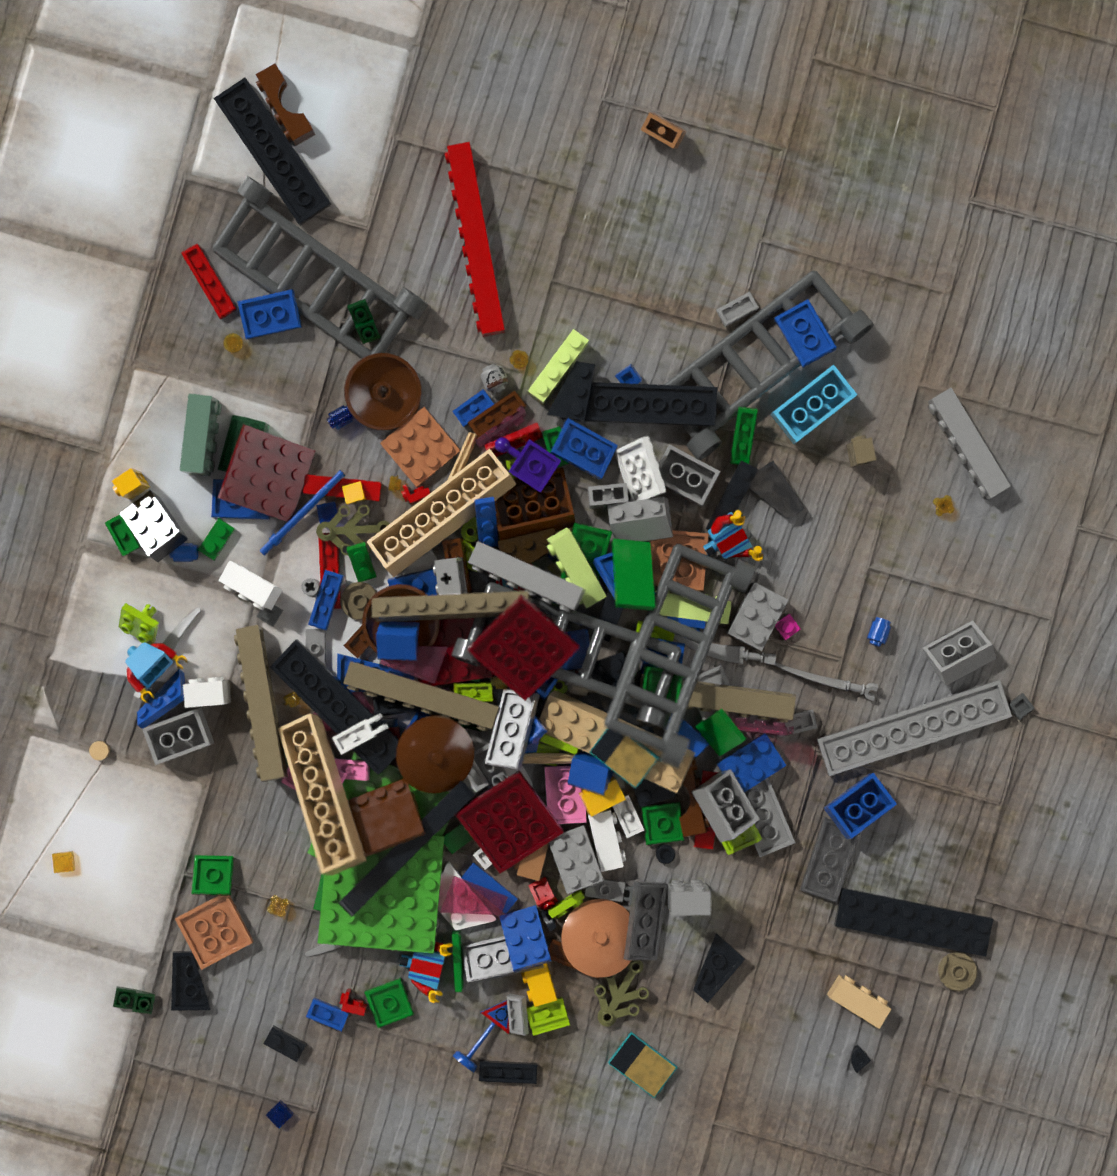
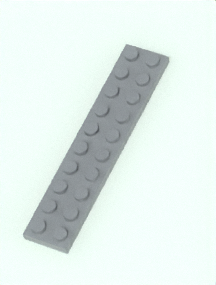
M722 665L700 673L698 678L699 682L730 685ZM698 708L702 720L718 711L712 709L711 712H704ZM731 712L728 717L746 739L720 757L718 756L719 761L752 741L745 720L742 716L738 715L739 713ZM769 778L746 791L745 795L760 819L754 823L762 837L761 841L754 844L759 857L794 844V838Z
M996 680L818 738L817 742L828 776H832L1010 718L1012 715L1001 681Z

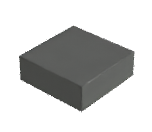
M1024 693L1019 694L1008 703L1009 709L1018 720H1021L1035 709Z

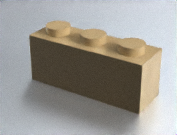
M838 975L827 993L829 998L880 1029L891 1011V1008L887 1005L888 1001L879 995L877 998L871 995L872 991L863 985L861 988L855 985L856 981L845 975V977Z

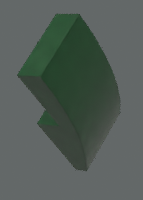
M366 299L347 305L362 344L381 338Z
M117 986L113 1007L132 1009V1012L152 1014L155 994Z

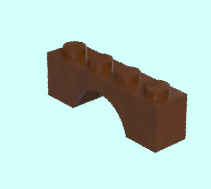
M276 63L255 74L258 78L256 84L261 93L265 91L268 96L265 98L270 109L275 108L277 112L274 115L279 125L284 124L286 128L284 134L288 141L291 142L293 140L295 146L315 136L304 113H291L282 106V94L288 85Z
M695 759L692 760L683 785L690 794V806L687 812L679 818L683 837L709 831L708 827H710L709 821L692 794V791L701 785L700 778H696L695 770H697V763Z

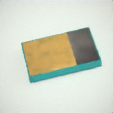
M610 729L605 730L589 751L635 789L660 758L641 742Z
M632 1031L608 1061V1064L653 1098L656 1097L677 1069V1065Z

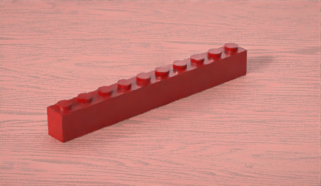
M470 142L447 146L448 152H445L446 164L451 165L452 171H448L450 183L454 182L455 189L451 191L453 201L458 203V208L455 209L456 218L461 220L462 227H458L460 239L464 238L465 246H462L464 258L468 257L469 262L468 265H465L467 276L472 278V283L469 284L470 293L475 295L476 302H472L474 314L478 313L479 321H476L478 333L482 332L483 337L503 334L505 329Z

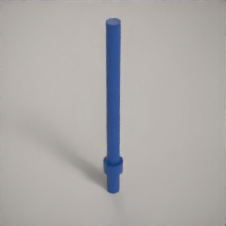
M339 470L277 533H273L269 537V541L259 551L265 556L274 546H278L282 542V538L345 476L344 472Z

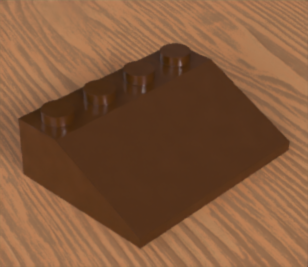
M563 467L557 468L541 493L516 478L513 480L517 485L495 501L496 521L501 540L551 528L559 531L565 528H572L574 522L576 523Z
M405 779L348 800L365 857L425 835L414 790Z

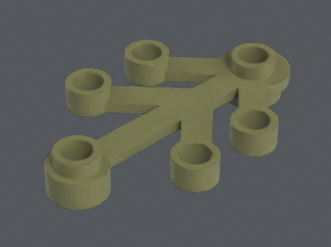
M363 504L358 507V511L343 527H336L343 517H347L350 514V508L343 505L330 522H322L318 525L316 533L321 540H331L341 549L343 555H348V553L343 552V547L351 545L345 544L336 535L344 534L356 545L364 542L356 534L379 533L382 525L388 526L390 523L380 521L377 525L355 526L363 516L369 514V507ZM363 506L367 508V513L365 514L360 512V508ZM343 507L348 509V513L346 515L341 514V509ZM323 528H329L330 533L324 535L322 533Z
M632 960L629 963V971L619 988L616 985L615 975L605 977L612 995V1001L609 1006L605 997V986L602 984L595 986L594 993L598 997L601 1007L598 1012V1021L601 1025L608 1027L613 1025L619 1017L626 1015L637 1016L639 1014V1006L635 1003H631L626 1008L618 1010L616 1008L619 1003L637 998L646 999L649 996V991L644 986L639 987L638 990L625 993L634 976L642 972V960ZM635 963L639 964L637 970L632 968V965ZM598 988H603L604 991L603 993L599 994L596 990ZM645 990L647 993L645 996H641L639 992ZM636 1007L637 1011L635 1013L630 1012V1008ZM609 1014L611 1018L609 1020H605L604 1015Z

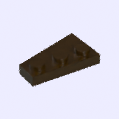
M551 528L498 541L499 549L507 555L532 564L550 553L547 548L549 545L547 539L555 535V529Z

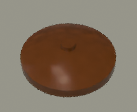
M375 353L363 357L350 369L344 384V398L348 410L361 424L376 430H391L405 424L417 411L421 400V384L416 371L406 360L389 353Z
M395 584L381 589L372 598L429 595L412 585ZM371 598L363 612L362 628L366 641L377 653L376 633L380 622H376L372 618ZM440 619L394 621L419 622L417 658L425 654L433 646L440 629ZM392 660L398 662H405V660Z
M429 716L412 723L403 732L396 749V761L401 775L409 785L426 793H442L453 789L461 780L464 781L468 776L474 762V746L469 734L458 722L444 716Z

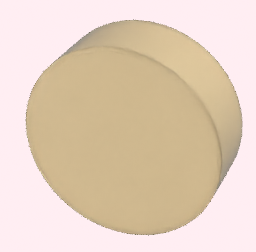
M104 741L94 742L89 749L90 756L95 760L106 759L110 754L109 745Z

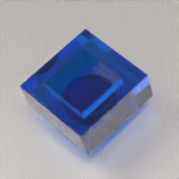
M336 502L316 505L320 523L330 522L338 513Z
M280 1100L266 1113V1116L279 1129L294 1113Z

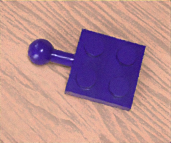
M501 437L495 442V448L498 452H507L516 458L508 472L540 493L562 461L530 439L521 452L510 446L507 438Z

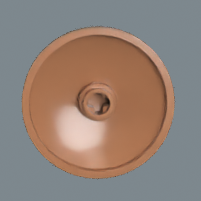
M593 899L575 907L567 916L561 932L562 949L569 963L579 972L591 977H609L625 969L632 961L624 959L630 913L620 904L607 899Z

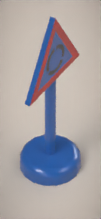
M507 1000L480 1012L491 1020L492 1023L467 1056L460 1051H456L453 1054V1057L470 1071L475 1072L477 1069V1065L471 1060V1057L495 1025L509 1034Z

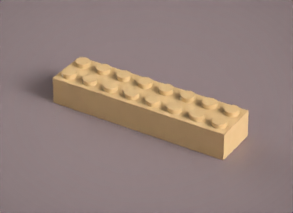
M488 449L369 539L367 543L385 569L395 577L476 516L475 499L494 497L496 501L517 484L493 452Z
M556 690L549 694L539 719L547 729L545 734L591 754L589 751L607 729L604 725L607 716L606 712ZM618 718L619 721H622V722H624V723H626V724H629V725L634 726V727H636V728H638V729H641V730H643V731H645V732H648V731H646V730H644V729H642V728H639V727H637V726H635V725H633V724H630V723H628V722H626V721L621 720V719ZM645 745L657 756L661 757L662 751ZM687 749L678 769L660 762L659 758L644 778L677 793L684 782L695 752Z
M309 713L278 728L321 874L333 876L366 861L322 719L318 715Z

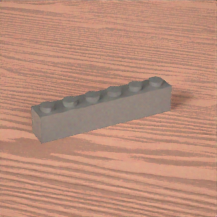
M949 388L929 400V411L938 418L940 429L947 433L949 444L958 451V458L963 465L967 466L969 470L967 472L971 480L976 481L979 486L977 489L983 498L990 499L1011 487L953 389Z
M477 542L468 563L473 565L471 569L480 573L483 570L490 573L489 577L500 581L501 578L507 580V585L515 589L520 586L533 597L538 594L542 596V601L548 604L558 603L560 604V609L569 613L571 610L576 612L586 591L575 584L481 542Z

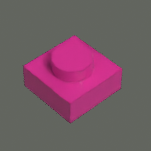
M790 614L783 617L775 625V628L784 640H787L801 630Z

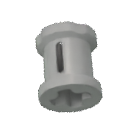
M308 578L303 581L301 589L308 596L317 595L320 582L316 579ZM314 583L315 591H308L309 587L307 585Z

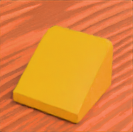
M361 481L342 486L346 505L366 500Z

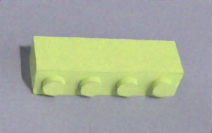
M573 329L529 388L528 394L544 405L587 347L589 340Z
M568 528L547 539L549 552L552 556L556 555L558 559L556 564L561 572L565 571L567 575L565 580L586 590L579 605L583 604L588 608L607 597Z
M668 591L659 615L708 622L712 609ZM732 601L727 602L720 620L721 624H729Z

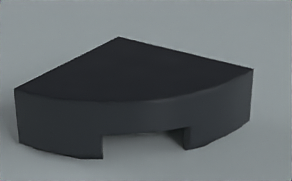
M548 910L541 911L549 931L556 929V922L551 918Z
M858 1044L851 1054V1064L856 1073L871 1061Z

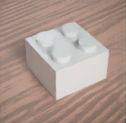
M223 676L208 678L207 682H205L204 678L191 679L188 684H183L185 708L231 703L229 680H224Z

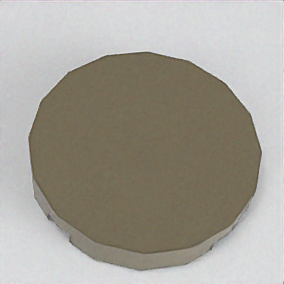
M352 583L342 593L340 599L341 607L347 616L352 619L362 620L367 603L377 592L368 583Z
M948 953L939 963V979L947 988L953 991H963L974 984L977 978V967L972 958L965 953Z

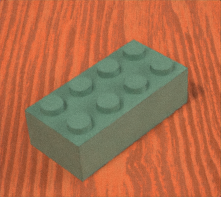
M188 393L179 471L202 476H211V472H214L215 461H212L213 453H216L217 450L215 434L219 432L217 416L221 414V404H219V400L212 396Z

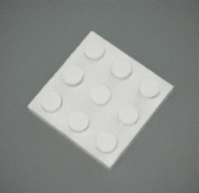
M648 436L642 437L615 451L623 481L627 483L630 502L650 499L666 492L665 483L659 471V464L654 456L653 445Z

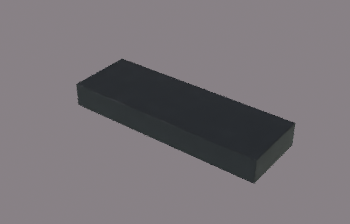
M480 1060L479 1081L537 1084V1063Z

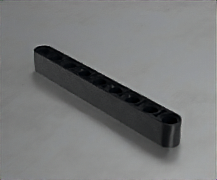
M461 780L422 819L425 835L396 845L338 904L352 917L475 793Z

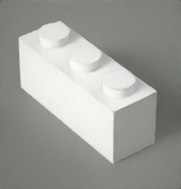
M232 561L228 562L218 580L225 584L223 588L232 593L237 591L239 593L238 597L249 601V599L254 601L253 605L261 610L264 608L272 610L282 592V589Z
M609 808L592 817L588 814L601 872L624 867L623 862L626 861L624 850L619 849L618 843H621L622 840L620 832L615 831L614 824H617L615 812L611 813Z

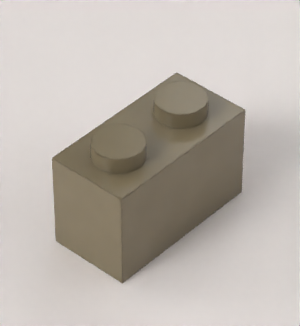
M865 435L854 437L846 445L851 467L870 464L876 461L872 437L866 438Z

